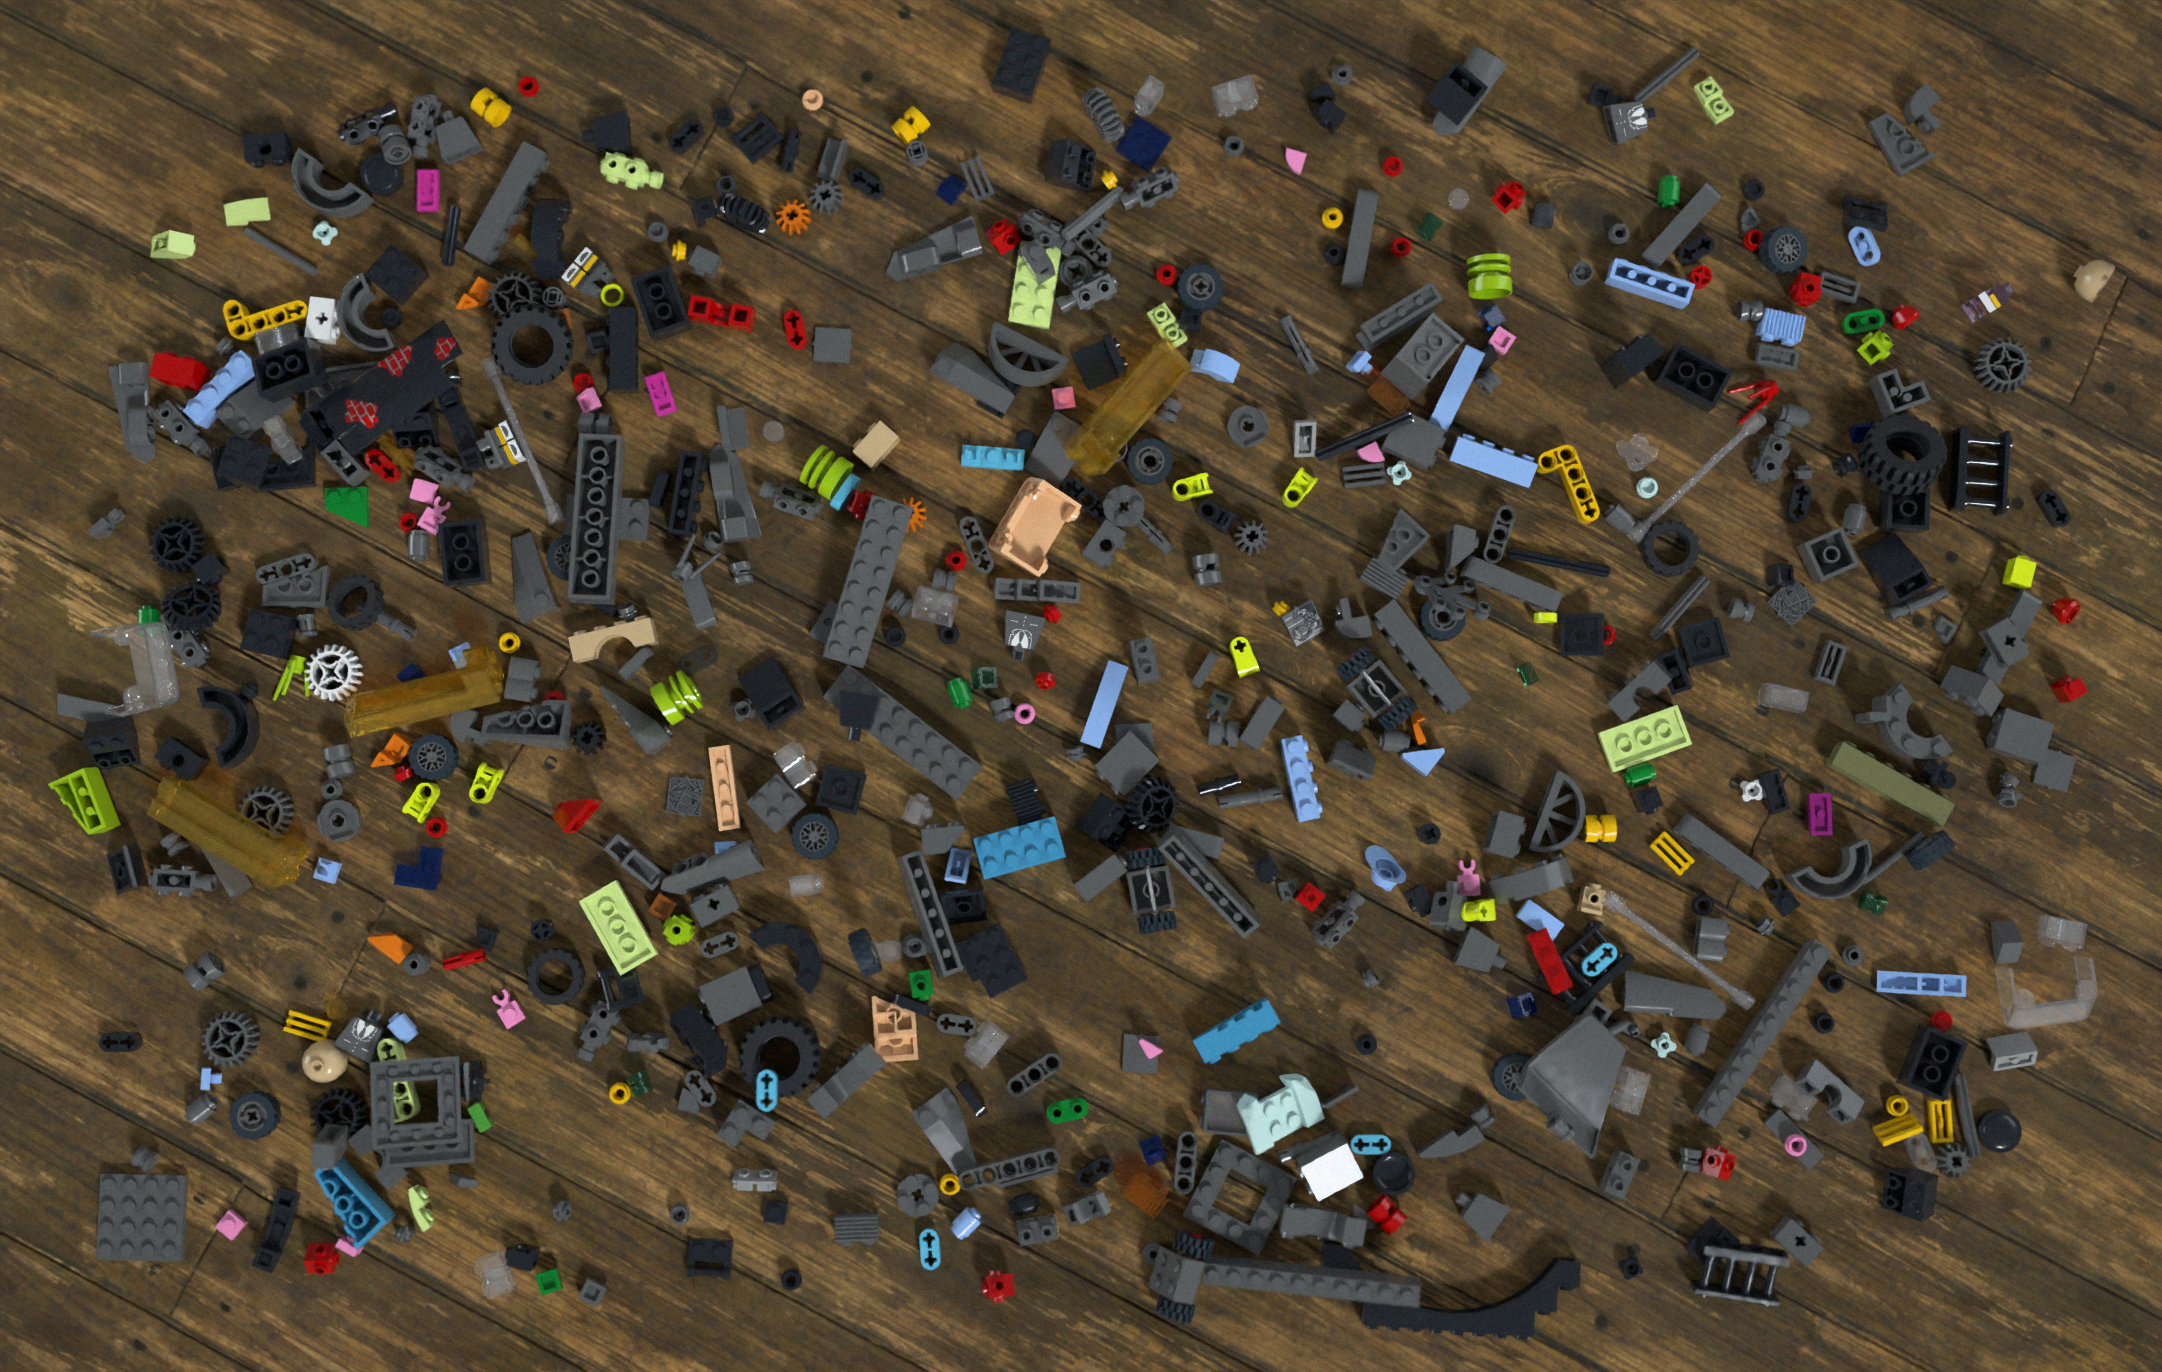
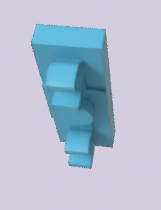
M963 445L961 466L1023 471L1025 450Z

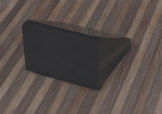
M1326 82L1311 92L1309 101L1325 102L1326 99L1334 101L1336 93L1330 84Z
M1536 202L1533 206L1531 226L1552 228L1556 204Z
M606 325L586 330V337L592 354L610 349V347H607L606 342L607 334H609Z
M1489 344L1482 351L1485 353L1479 366L1482 372L1498 359L1492 344Z
M1775 563L1766 567L1768 586H1794L1793 565Z

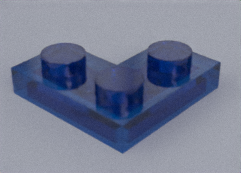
M421 846L418 866L397 864L394 885L438 890L444 849Z

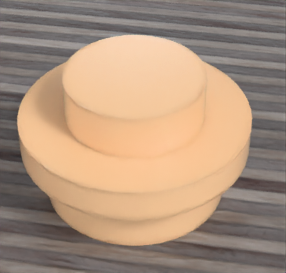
M811 89L804 93L802 102L808 110H817L823 104V97L819 91Z

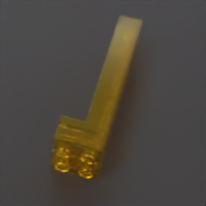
M1166 338L1157 340L1062 446L1066 451L1065 455L1071 461L1077 460L1080 463L1079 469L1087 476L1105 474L1121 457L1118 453L1121 448L1192 370L1193 366Z
M488 644L463 650V655L467 664L464 668L347 696L344 724L353 738L500 702V696L503 692L501 680L504 679V674L501 667H497V658L494 651H490Z
M176 775L163 777L157 790L159 794L156 799L152 800L146 813L147 815L269 888L291 884L297 880L300 869L298 866L303 864L308 858L309 845L290 834L284 836L275 835L188 782L179 779Z

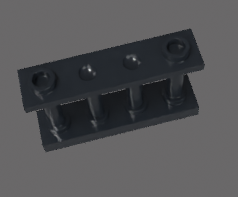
M1959 427L1953 430L1948 512L1958 513L1965 510L1966 506L1994 508V516L2006 514L2009 508V499H2007L2009 456L2013 444L2011 431H2004L1998 434V438L1971 436L1969 434V427ZM1970 444L1998 446L1997 459L1971 457L1968 454V446ZM1967 466L1997 467L1996 479L1969 477L1967 475ZM1968 485L1995 487V500L1968 498L1965 495L1966 487Z
M1590 921L1583 928L1585 931L1559 954L1565 969L1582 986L1581 989L1583 990L1577 996L1572 995L1568 989L1560 992L1567 1004L1563 1009L1571 1016L1578 1013L1635 960L1631 953H1619L1617 951V956L1608 968L1603 969L1593 982L1591 980L1588 981L1571 963L1568 957L1576 949L1584 958L1591 953L1583 945L1590 936H1593L1600 944H1611L1598 930L1604 925L1601 921ZM1596 960L1593 963H1588L1593 967L1598 961ZM1539 968L1535 978L1543 981L1545 976L1541 968Z
M1700 1236L1699 1246L1706 1255L1701 1280H1690V1285L1696 1294L1703 1297L1710 1295L1755 1302L1767 1307L1771 1305L1780 1306L1779 1299L1775 1292L1772 1291L1778 1268L1781 1266L1789 1267L1790 1258L1784 1249ZM1717 1256L1727 1258L1721 1284L1709 1282L1714 1259ZM1739 1259L1747 1260L1748 1265L1743 1287L1730 1286L1736 1261ZM1759 1263L1769 1264L1763 1291L1751 1289L1756 1266Z

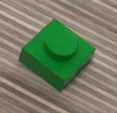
M558 1267L535 1275L541 1296L564 1288Z

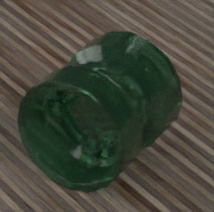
M1426 212L1422 218L1423 222L1418 224L1414 231L1419 237L1430 242L1435 236V230H1439L1443 222L1436 215Z
M1865 889L1859 898L1858 909L1863 911L1869 910L1872 914L1881 916L1886 909L1888 898L1883 895L1876 896L1872 891Z
M646 1070L626 1078L627 1083L631 1085L633 1098L653 1090L651 1083L647 1081L648 1075Z

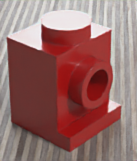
M2069 675L2049 685L2059 703L2071 702L2088 692L2080 677L2071 678Z

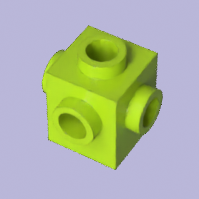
M1878 330L1876 333L1870 332L1862 338L1863 344L1857 351L1872 365L1878 359L1881 362L1890 355L1889 349L1893 344L1891 338L1886 333Z
M684 914L680 916L674 915L673 918L669 917L664 923L663 928L665 930L662 934L667 936L666 940L675 946L677 944L682 945L690 942L695 934L693 930L696 925L692 924V919ZM676 926L680 927L681 931L679 934L674 932Z

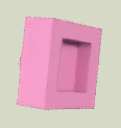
M1498 326L1486 345L1492 344L1495 351L1504 356L1516 337Z
M593 387L585 389L576 397L583 413H594L602 406Z
M1073 387L1052 389L1055 411L1076 408Z
M231 1209L228 1210L215 1228L232 1241L248 1222Z
M351 1235L340 1238L335 1246L353 1257L360 1254L364 1248L362 1246L356 1250Z

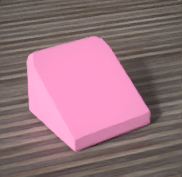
M415 478L410 498L434 505L439 485Z
M1142 1037L1139 1038L1138 1041L1148 1059L1163 1052L1158 1046Z

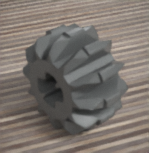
M825 179L822 180V185L815 183L816 190L810 189L809 191L812 195L809 197V202L813 203V210L818 209L821 215L826 210L829 216L832 209L838 212L839 210L836 205L842 206L843 201L841 199L844 197L843 192H839L841 190L840 185L834 186L833 180H830L827 185ZM828 194L830 195V198H826L825 200H823L822 197H827Z
M1252 520L1251 526H1249L1247 521H1244L1243 525L1245 528L1238 526L1237 530L1240 533L1234 534L1235 538L1240 539L1235 542V546L1242 544L1240 552H1244L1245 548H1247L1248 555L1252 554V549H1254L1257 555L1260 553L1259 547L1265 550L1267 546L1263 542H1269L1270 539L1263 536L1269 532L1268 529L1260 530L1264 525L1263 523H1260L1258 527L1255 526L1256 520ZM1250 533H1254V537H1257L1253 542H1249V538H1246Z
M1946 1142L1944 1148L1937 1147L1940 1154H1935L1934 1157L1939 1159V1161L1935 1162L1934 1165L1940 1167V1174H1946L1948 1178L1952 1179L1954 1176L1962 1178V1172L1965 1174L1969 1173L1966 1167L1973 1166L1971 1162H1968L1973 1156L1966 1153L1967 1148L1965 1146L1960 1147V1144L1957 1142H1953L1952 1145Z

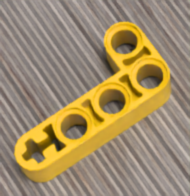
M229 300L223 306V313L230 334L242 342H249L305 324L309 306L303 301L296 300L250 315L244 305L236 300ZM239 307V312L233 315L234 309ZM285 314L284 320L278 322L280 315ZM265 320L264 326L259 328V323ZM245 327L244 333L239 335V330Z
M1562 445L1541 454L1535 460L1538 464L1536 471L1546 474L1558 469L1577 519L1583 524H1589L1597 519L1600 510L1574 447ZM1561 451H1566L1569 454V460L1562 459ZM1542 458L1549 460V468L1541 464ZM1568 471H1575L1577 474V479H1571L1568 475ZM1577 489H1580L1584 492V499H1580L1577 497ZM1586 501L1588 502V504L1583 505V506L1581 507L1580 504H1583V503L1586 502ZM1591 511L1592 515L1586 516L1584 512Z

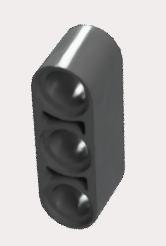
M1505 505L1495 512L1480 553L1481 560L1495 564L1502 558L1516 518V512L1513 507ZM1501 511H1505L1509 514L1508 521H1504L1501 519ZM1497 530L1502 533V540L1494 538V531ZM1488 550L1495 552V560H1490L1487 557Z
M701 572L692 581L687 579L685 583L680 582L698 631L719 624Z
M1173 824L1165 826L1163 836L1176 827L1202 855L1220 859L1224 838Z
M1050 1051L1009 1079L1007 1084L1008 1092L1013 1096H1020L1060 1069L1062 1063L1061 1056L1057 1052ZM1054 1056L1058 1060V1065L1049 1067L1046 1064V1059ZM1030 1069H1038L1041 1073L1038 1079L1030 1078L1028 1074ZM1013 1081H1021L1023 1088L1020 1091L1013 1090L1011 1087Z
M1190 1129L1182 1130L1177 1140L1173 1181L1175 1189L1182 1194L1189 1193L1194 1184L1198 1139L1195 1132ZM1185 1135H1191L1194 1140L1192 1144L1184 1145L1182 1138ZM1188 1156L1191 1158V1163L1188 1166H1182L1180 1159ZM1185 1177L1189 1180V1185L1181 1188L1177 1184L1178 1180Z

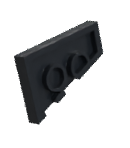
M310 445L306 447V450L299 453L294 452L289 454L287 458L277 462L272 461L260 492L316 487L315 447Z

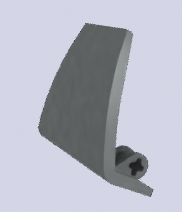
M1588 1013L1545 1045L1522 1069L1518 1089L1547 1116L1546 1128L1558 1135V1139L1561 1142L1571 1139L1589 1158L1596 1155L1601 1126L1626 1052V1047L1593 1014Z

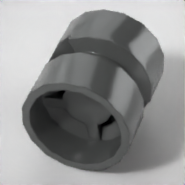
M395 124L381 128L377 137L385 160L394 165L408 161L412 152L403 128Z
M580 413L579 433L613 435L612 415L609 413H599L595 416L594 413Z
M1212 553L1192 557L1193 569L1197 571L1194 575L1196 587L1213 586L1223 583L1221 571L1217 569L1220 566L1219 554Z
M1210 718L1207 745L1219 746L1221 743H1224L1226 747H1237L1239 720H1227L1226 722L1221 720L1220 723H1217L1216 718Z
M349 744L336 745L321 751L324 762L328 763L326 767L328 779L342 778L356 773L354 761L349 760V757L352 755Z
M207 951L200 956L198 962H192L183 969L186 980L198 991L209 985L211 979L216 980L226 972L222 961L211 951Z

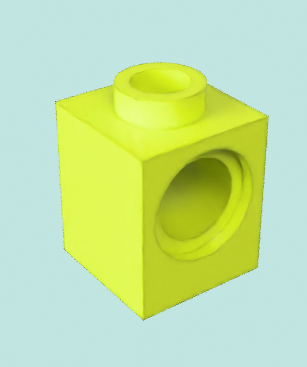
M2017 556L2016 558L2009 559L2002 584L2019 589L2031 587L2037 563L2030 561V558L2026 556Z

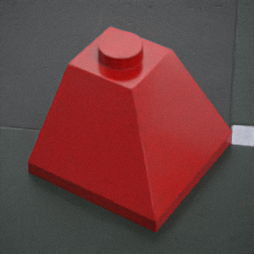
M590 798L571 800L565 803L561 802L554 809L555 814L552 818L565 833L576 834L603 801Z

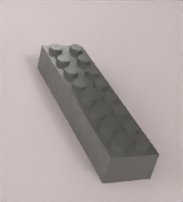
M579 433L567 596L572 603L615 605L626 444L622 435Z
M871 495L822 652L823 657L864 668L913 507L880 496Z
M849 664L823 696L825 700L838 710L839 691L881 697V703L871 731H866L956 800L960 798L983 768Z

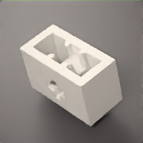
M310 296L304 337L314 342L336 345V339L340 336V328L338 326L337 301L335 299Z

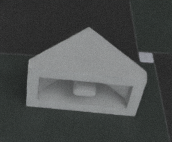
M1296 420L1294 422V457L1315 456L1316 420Z

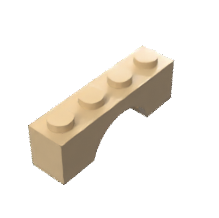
M644 615L634 618L635 621L629 623L626 620L615 622L613 627L607 628L606 625L594 627L592 632L586 633V630L574 632V636L568 637L573 662L582 663L598 659L602 646L608 640L615 637H625L639 649L659 644L654 620Z

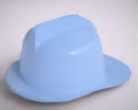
M1377 845L1366 849L1365 858L1372 868L1371 879L1376 885L1388 892L1396 884H1401L1406 880L1405 871L1389 851Z

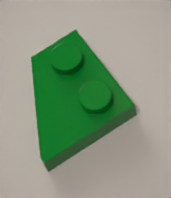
M368 487L324 488L326 510L366 528L369 527Z

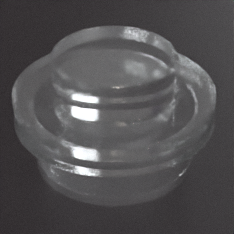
M1454 189L1448 196L1449 205L1457 210L1465 208L1469 202V196L1463 189Z

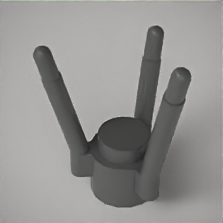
M692 534L680 560L671 573L677 581L685 583L687 579L692 581L699 572L721 555V552H717L696 570L692 571L693 566L687 562V559L690 555L689 550L696 538L695 534Z

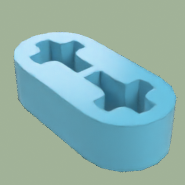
M851 473L831 500L830 506L840 511L849 500L853 489H856L860 484L861 479Z
M1609 943L1598 945L1581 961L1580 969L1582 973L1588 976L1598 975L1615 960L1617 949ZM1603 948L1611 949L1609 952L1610 957L1604 956L1601 959L1599 958L1604 953ZM1597 960L1598 962L1593 966L1595 970L1587 971L1588 965L1586 963H1593Z
M766 1069L760 1072L757 1077V1105L762 1111H770L777 1105L778 1077L773 1070ZM766 1073L769 1074V1077L773 1078V1081L769 1082V1088H766V1082L762 1081ZM766 1092H769V1099H773V1103H770L769 1107L762 1103V1099L766 1097Z
M1355 1134L1350 1139V1147L1356 1154H1385L1390 1150L1391 1142L1384 1134ZM1361 1138L1362 1142L1368 1143L1369 1145H1363L1361 1149L1358 1150V1147L1354 1146V1143L1358 1142V1139ZM1380 1138L1386 1142V1145L1381 1150H1379L1378 1146L1372 1145V1143L1379 1142Z
M928 1227L921 1232L919 1238L921 1263L927 1270H933L939 1266L941 1261L940 1241L936 1229ZM928 1232L931 1233V1236H935V1239H932L931 1242L932 1247H928V1241L923 1238L926 1237ZM929 1251H932L933 1258H937L933 1265H930L929 1261H925L929 1256Z

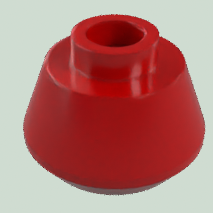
M1903 303L1892 310L1894 314L1891 316L1894 328L1897 330L1905 328L1919 317L1920 311L1909 304L1906 306Z
M2063 597L2057 599L2051 609L2057 621L2064 625L2071 623L2075 619L2081 606L2077 599Z

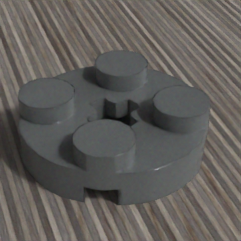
M1247 405L1237 408L1231 414L1227 424V432L1230 439L1241 448H1252L1261 444L1267 436L1269 421L1265 413L1260 409ZM1244 422H1248V424H1253L1251 432L1243 430V427L1245 426Z
M1128 485L1116 487L1105 497L1103 502L1104 514L1108 521L1117 527H1133L1144 516V498L1138 490ZM1121 502L1129 503V510L1127 512L1125 510L1119 511Z
M345 800L330 801L322 807L321 813L318 814L317 827L319 832L333 842L348 841L360 832L361 814L358 808L351 802ZM338 815H340L341 818H344V822L342 823L341 827L339 826V824L334 823V820H337Z
M646 1032V1035L639 1036V1033H634L627 1036V1051L646 1049V1053H657L659 1049H667L670 1045V1036H667L665 1033Z
M914 1173L905 1177L897 1188L898 1206L906 1214L914 1217L926 1216L936 1207L939 1200V1190L933 1178L924 1173ZM918 1189L922 1190L923 1199L915 1200L912 1192H916Z

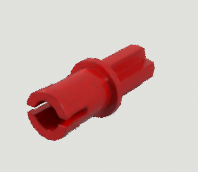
M482 947L466 953L461 951L459 955L444 958L442 960L443 968L446 971L462 966L467 968L470 964L486 961L485 950Z

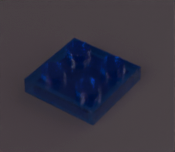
M1137 115L1115 149V152L1150 173L1171 142L1172 137Z

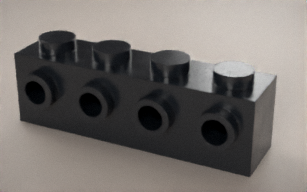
M635 307L610 308V314L606 316L607 326L610 327V334H607L606 337L607 347H610V355L606 357L607 367H610V375H607L606 378L607 388H610L613 394H639V312Z
M681 450L667 531L672 536L691 538L692 534L697 533L698 522L695 521L696 514L700 513L701 510L699 496L700 493H703L705 481L702 480L703 472L706 473L708 468V460H706L702 453Z

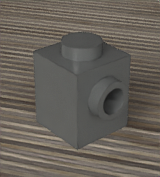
M697 245L695 250H692L688 256V264L693 269L692 272L700 277L706 275L712 279L715 278L722 263L719 255Z
M1346 699L1331 717L1347 731L1353 732L1354 729L1358 731L1364 725L1365 721L1363 719L1366 715L1362 713L1364 709L1356 702L1352 704Z

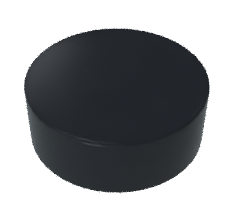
M1752 179L1744 185L1742 193L1748 201H1757L1764 195L1765 187L1761 181Z

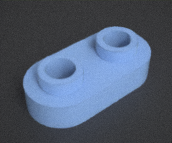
M1857 226L1854 227L1849 233V241L1859 263L1864 266L1876 264L1880 259V250L1871 230ZM1861 232L1864 234L1863 240L1860 239ZM1869 251L1873 253L1872 258L1868 257Z

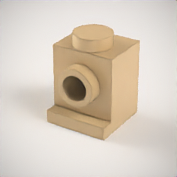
M1589 883L1588 887H1581L1577 911L1602 916L1606 891L1601 890V885ZM1592 895L1596 896V902L1594 903L1590 900Z

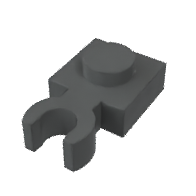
M114 508L106 518L102 517L87 532L93 538L105 539L113 533L112 530L117 527L116 523L122 521L126 515L122 510Z
M1214 689L1207 706L1209 710L1206 718L1209 719L1211 715H1215L1218 718L1217 723H1220L1223 716L1227 715L1234 697Z

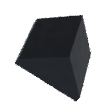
M139 845L122 846L106 855L117 895L150 886Z
M984 888L940 892L943 913L947 924L987 920Z

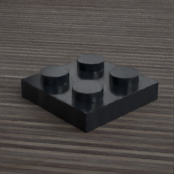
M1561 614L1560 656H1604L1605 614Z
M1719 617L1677 628L1688 668L1730 657Z
M826 764L815 805L857 815L867 775Z

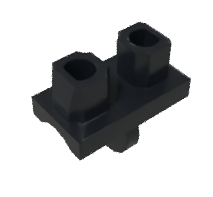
M1929 759L1920 773L1921 776L1929 780L1927 785L1932 789L1936 783L1944 790H1949L1956 784L1955 775L1950 771H1946L1949 764L1945 761L1940 765Z
M482 1061L464 1062V1064L460 1065V1077H464V1084L460 1085L461 1098H464V1101L482 1099L484 1084L490 1083V1078H484Z

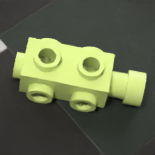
M614 152V154L606 153L605 158L600 163L601 173L608 182L618 184V181L625 182L626 187L637 190V187L643 188L645 183L650 184V187L660 189L664 178L661 172H650L644 160L639 158L631 160L619 152ZM632 168L636 169L634 173H631Z

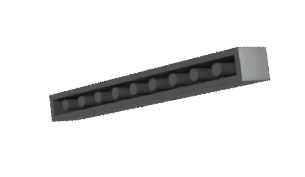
M1806 939L1691 1111L1693 1115L1716 1128L1832 954V950L1816 939Z
M1210 1255L1209 1259L1205 1258L1202 1284L1419 1307L1421 1277Z

